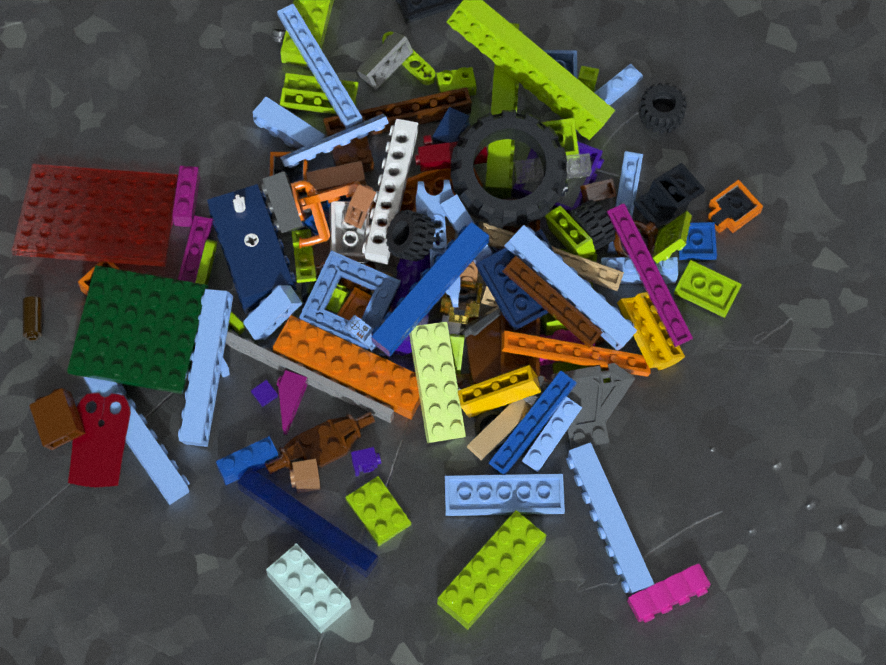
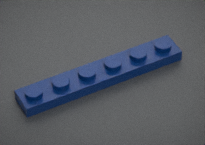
M560 371L490 460L489 464L501 474L506 475L577 382Z

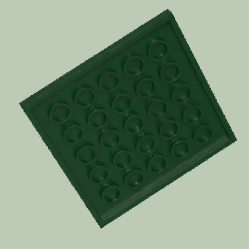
M95 265L67 369L68 374L183 394L195 346V338L199 328L198 316L201 315L202 311L201 299L205 294V289H209L208 285Z

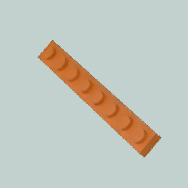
M510 331L502 333L503 352L589 367L600 366L601 369L608 370V364L615 363L629 374L648 377L651 373L643 355L594 346L589 348L583 344Z

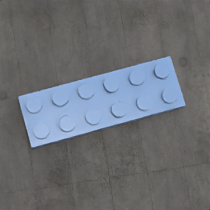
M563 474L445 476L446 516L512 515L515 510L521 515L564 514Z

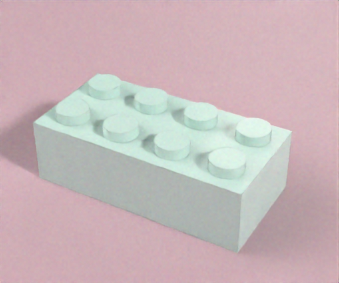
M297 543L266 569L267 576L320 633L351 607L350 600Z

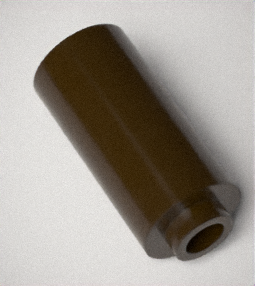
M36 296L23 298V337L27 338L28 341H37L38 338L42 337V299Z

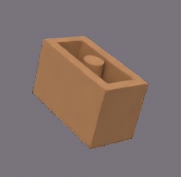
M316 459L293 462V469L289 471L292 488L296 487L297 494L320 490Z

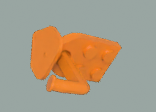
M305 180L291 183L294 201L301 221L306 219L304 210L311 208L319 235L309 238L300 237L299 248L322 243L330 238V230L321 202L328 200V203L335 202L342 195H346V197L353 196L358 184H360L359 180L321 192H317L316 188ZM305 188L307 196L300 199L297 190Z

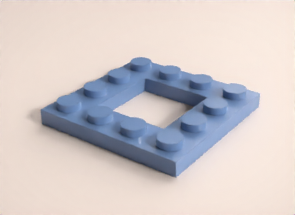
M331 250L298 319L369 351V348L357 340L344 327L349 320L325 309L340 278L348 279L374 291L361 318L362 321L374 329L378 325L381 326L401 281Z

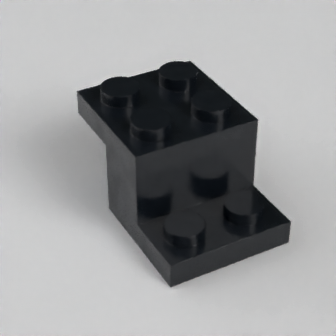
M681 162L654 179L649 192L634 200L633 204L646 220L654 223L659 230L684 213L692 200L704 194L705 188Z

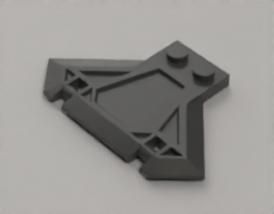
M615 363L608 364V370L601 371L600 366L564 372L577 382L567 397L582 407L567 429L570 450L590 442L592 446L609 443L606 421L635 380V377ZM558 373L551 374V380L544 381L543 376H539L541 393L529 396L523 400L533 406ZM610 378V383H604L603 379Z

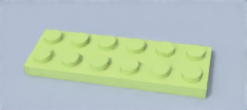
M447 322L416 326L409 336L427 443L466 437Z

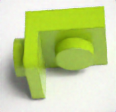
M581 66L578 80L593 92L595 91L599 69Z
M337 284L326 309L335 313L340 311L346 296L350 293L345 290V286Z

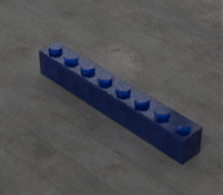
M250 467L237 482L241 492L366 578L377 565V554Z

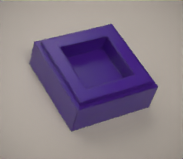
M267 380L251 390V394L262 407L278 397V394Z

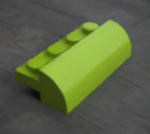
M286 73L280 106L290 109L337 114L314 76ZM340 80L356 106L359 83Z

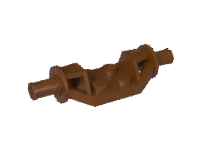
M368 411L355 419L350 413L346 414L345 417L329 419L293 437L284 447H279L280 456L264 463L269 474L283 467L292 470L293 464H291V461L302 458L303 461L316 459L317 468L319 469L347 455L356 440L361 438L360 429L375 423L374 417ZM353 431V434L345 440L344 437Z

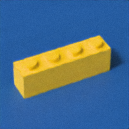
M528 365L458 391L461 408L470 418L541 393L538 376L532 367Z

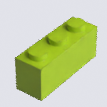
M561 206L545 215L549 230L571 254L587 259L596 253L592 238Z

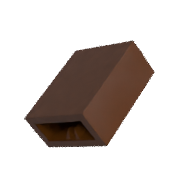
M57 388L51 394L39 397L34 403L29 405L43 447L54 450L85 434L73 395L70 391L64 388Z

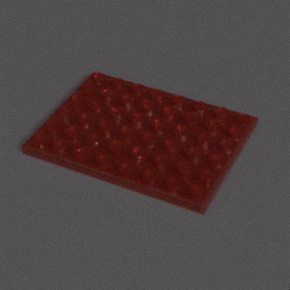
M32 164L12 247V255L165 267L174 221L172 216L178 175Z

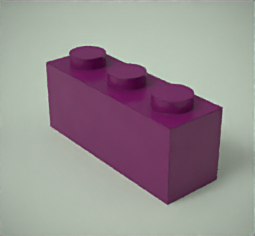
M179 167L172 216L175 226H192L200 183L198 167Z

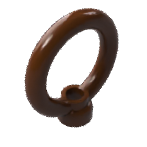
M633 220L636 227L641 230L642 236L647 239V249L652 256L655 247L654 236L658 234L656 225L652 222L644 224L643 222ZM615 231V240L613 242L617 254L620 257H629L624 251L621 240Z

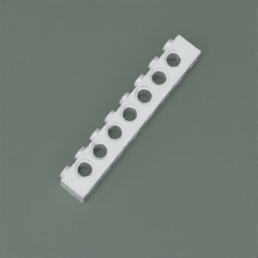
M396 119L395 126L391 125L390 136H392L391 142H387L386 153H388V156L383 159L382 169H384V173L379 176L378 186H380V190L376 191L374 198L376 208L371 210L370 219H373L372 225L367 227L366 236H369L368 242H364L362 253H365V261L388 265L391 252H389L386 245L387 228L390 226L391 219H394V216L399 214L418 135L417 122ZM398 140H405V142L400 143ZM395 156H401L402 158H401V159H395L394 157H395ZM393 172L398 173V175L392 176L390 174ZM388 189H393L394 191H393V192H387L386 190H388ZM383 206H390L391 208H389V209H383L382 207H383ZM384 222L387 225L379 226L378 224ZM380 239L383 242L375 243L374 241Z

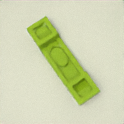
M310 229L292 231L297 283L316 281L312 246L299 248V238L311 237Z

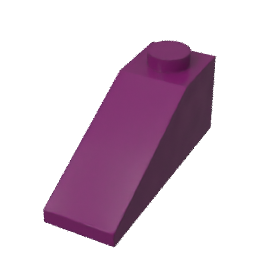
M285 370L284 375H280L277 386L279 388L283 434L288 435L308 386V380L305 376Z

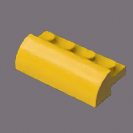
M647 292L639 293L632 298H623L617 302L624 318L630 320L637 330L633 336L649 368L657 367L658 370H662L678 363L685 357L680 346L674 347Z

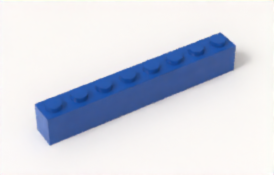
M471 222L468 226L462 227L458 233L459 237L449 242L443 255L439 254L436 257L432 268H427L423 272L419 283L415 282L410 287V293L406 297L403 296L397 302V308L393 312H388L384 318L385 322L381 326H376L372 331V343L389 357L489 243V235Z

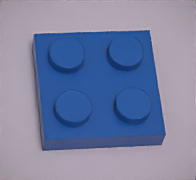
M715 222L690 223L686 245L678 251V259L716 260Z

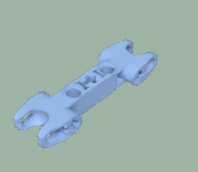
M444 180L443 191L436 196L429 195L424 188L423 181H418L416 212L427 215L434 224L441 225L440 228H434L436 229L434 234L435 241H433V247L430 249L431 268L435 264L434 260L439 254L443 255L447 250L446 215L441 209L440 204L454 196L449 180ZM436 237H439V246L436 245ZM460 276L446 291V294L451 298L453 307H458Z

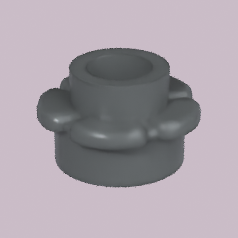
M273 29L271 37L276 42H283L286 30Z

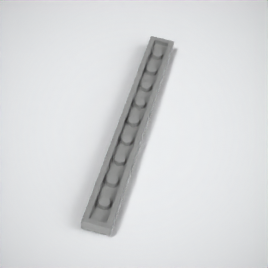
M227 331L225 345L281 372L287 370L305 376L309 385L361 410L370 411L372 415L389 423L392 422L394 410L390 405L386 403L380 404L369 395L363 396L352 387L346 388L335 379L331 378L329 380L316 370L312 372L299 362L293 363L282 354L272 353L268 347H260L249 338L243 339L234 331Z

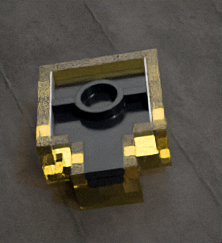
M460 281L458 307L452 306L450 296L445 293L442 296L440 312L449 314V322L468 324L469 317L479 316L483 284Z

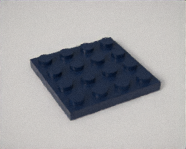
M542 229L536 231L535 236L545 241L549 245V249L554 252ZM504 248L477 262L475 265L514 332L549 312L502 272L515 257L507 248Z

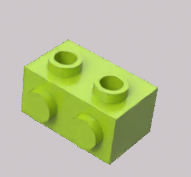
M461 67L458 70H443L436 73L438 93L467 87L470 96L476 95L477 86L472 67Z

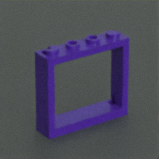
M577 141L579 156L593 161L583 185L595 183L597 178L596 170L597 168L601 169L604 159H602L603 151ZM532 148L514 184L512 197L521 199L533 193L524 189L538 158V155ZM581 190L573 208L557 202L550 211L561 206L570 215L571 210L582 205L583 197Z

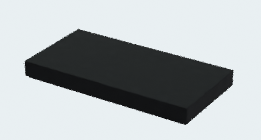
M463 0L395 1L407 24L458 7Z

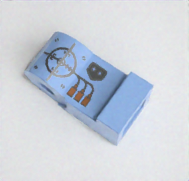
M354 315L344 327L372 351L376 347L371 340V333L374 329Z

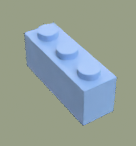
M278 285L267 298L260 302V305L255 310L248 313V317L243 323L254 340H266L303 303L291 286Z

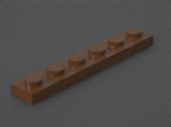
M517 256L503 269L502 272L589 348L592 347L603 333Z

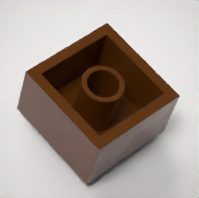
M367 136L360 139L357 137L353 138L349 144L344 146L339 144L330 151L334 167L361 161L364 173L374 171V161Z

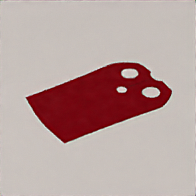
M100 393L86 394L77 405L85 434L73 439L68 483L85 487L118 486L131 415L130 406L124 395L111 393V395L103 397ZM90 401H94L97 404V409L93 413L86 411V404ZM114 402H119L121 405V411L118 414H112L110 411V406ZM99 420H104L105 422L102 427L98 425Z

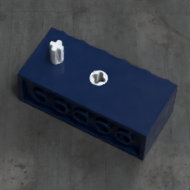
M258 184L207 199L210 217L213 220V226L243 312L248 313L255 310L260 305V302L267 298L278 285H288L294 291L297 290L293 271H290L288 257L284 254L281 238L279 239L277 234V226H275L272 220V213L266 204V196L263 190L259 189Z

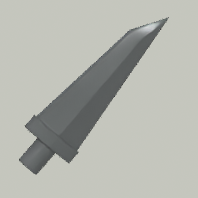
M499 306L465 324L464 330L460 332V335H465L466 338L469 335L476 336L479 334L480 331L501 315Z

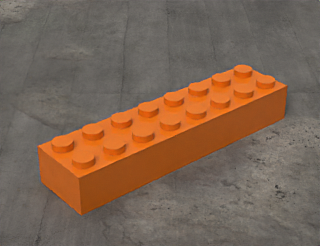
M290 315L273 345L274 354H282L293 363L299 362L312 372L316 370L323 374V377L329 380L331 378L335 379L346 388L352 387L363 396L369 395L380 404L386 403L392 407L394 412L412 420L420 405L415 372Z

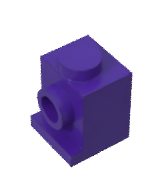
M374 447L351 452L355 476H359L361 471L364 473L371 472L381 464L380 454L375 453Z

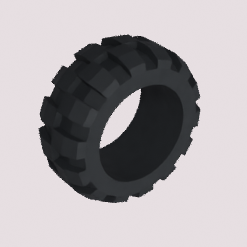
M502 110L501 113L494 115L488 113L478 118L477 122L472 126H468L459 136V141L456 147H454L451 159L453 190L467 208V212L477 220L482 219L488 222L490 226L502 229L503 226H514V229L523 225L528 226L530 222L536 219L540 220L548 214L554 204L558 202L567 178L565 149L561 147L558 141L559 136L550 126L546 127L542 124L540 118L530 113H527V115L518 114L516 110ZM503 139H512L523 142L531 147L540 158L543 166L544 178L540 186L530 195L517 200H503L487 193L475 177L473 164L480 151L490 143Z

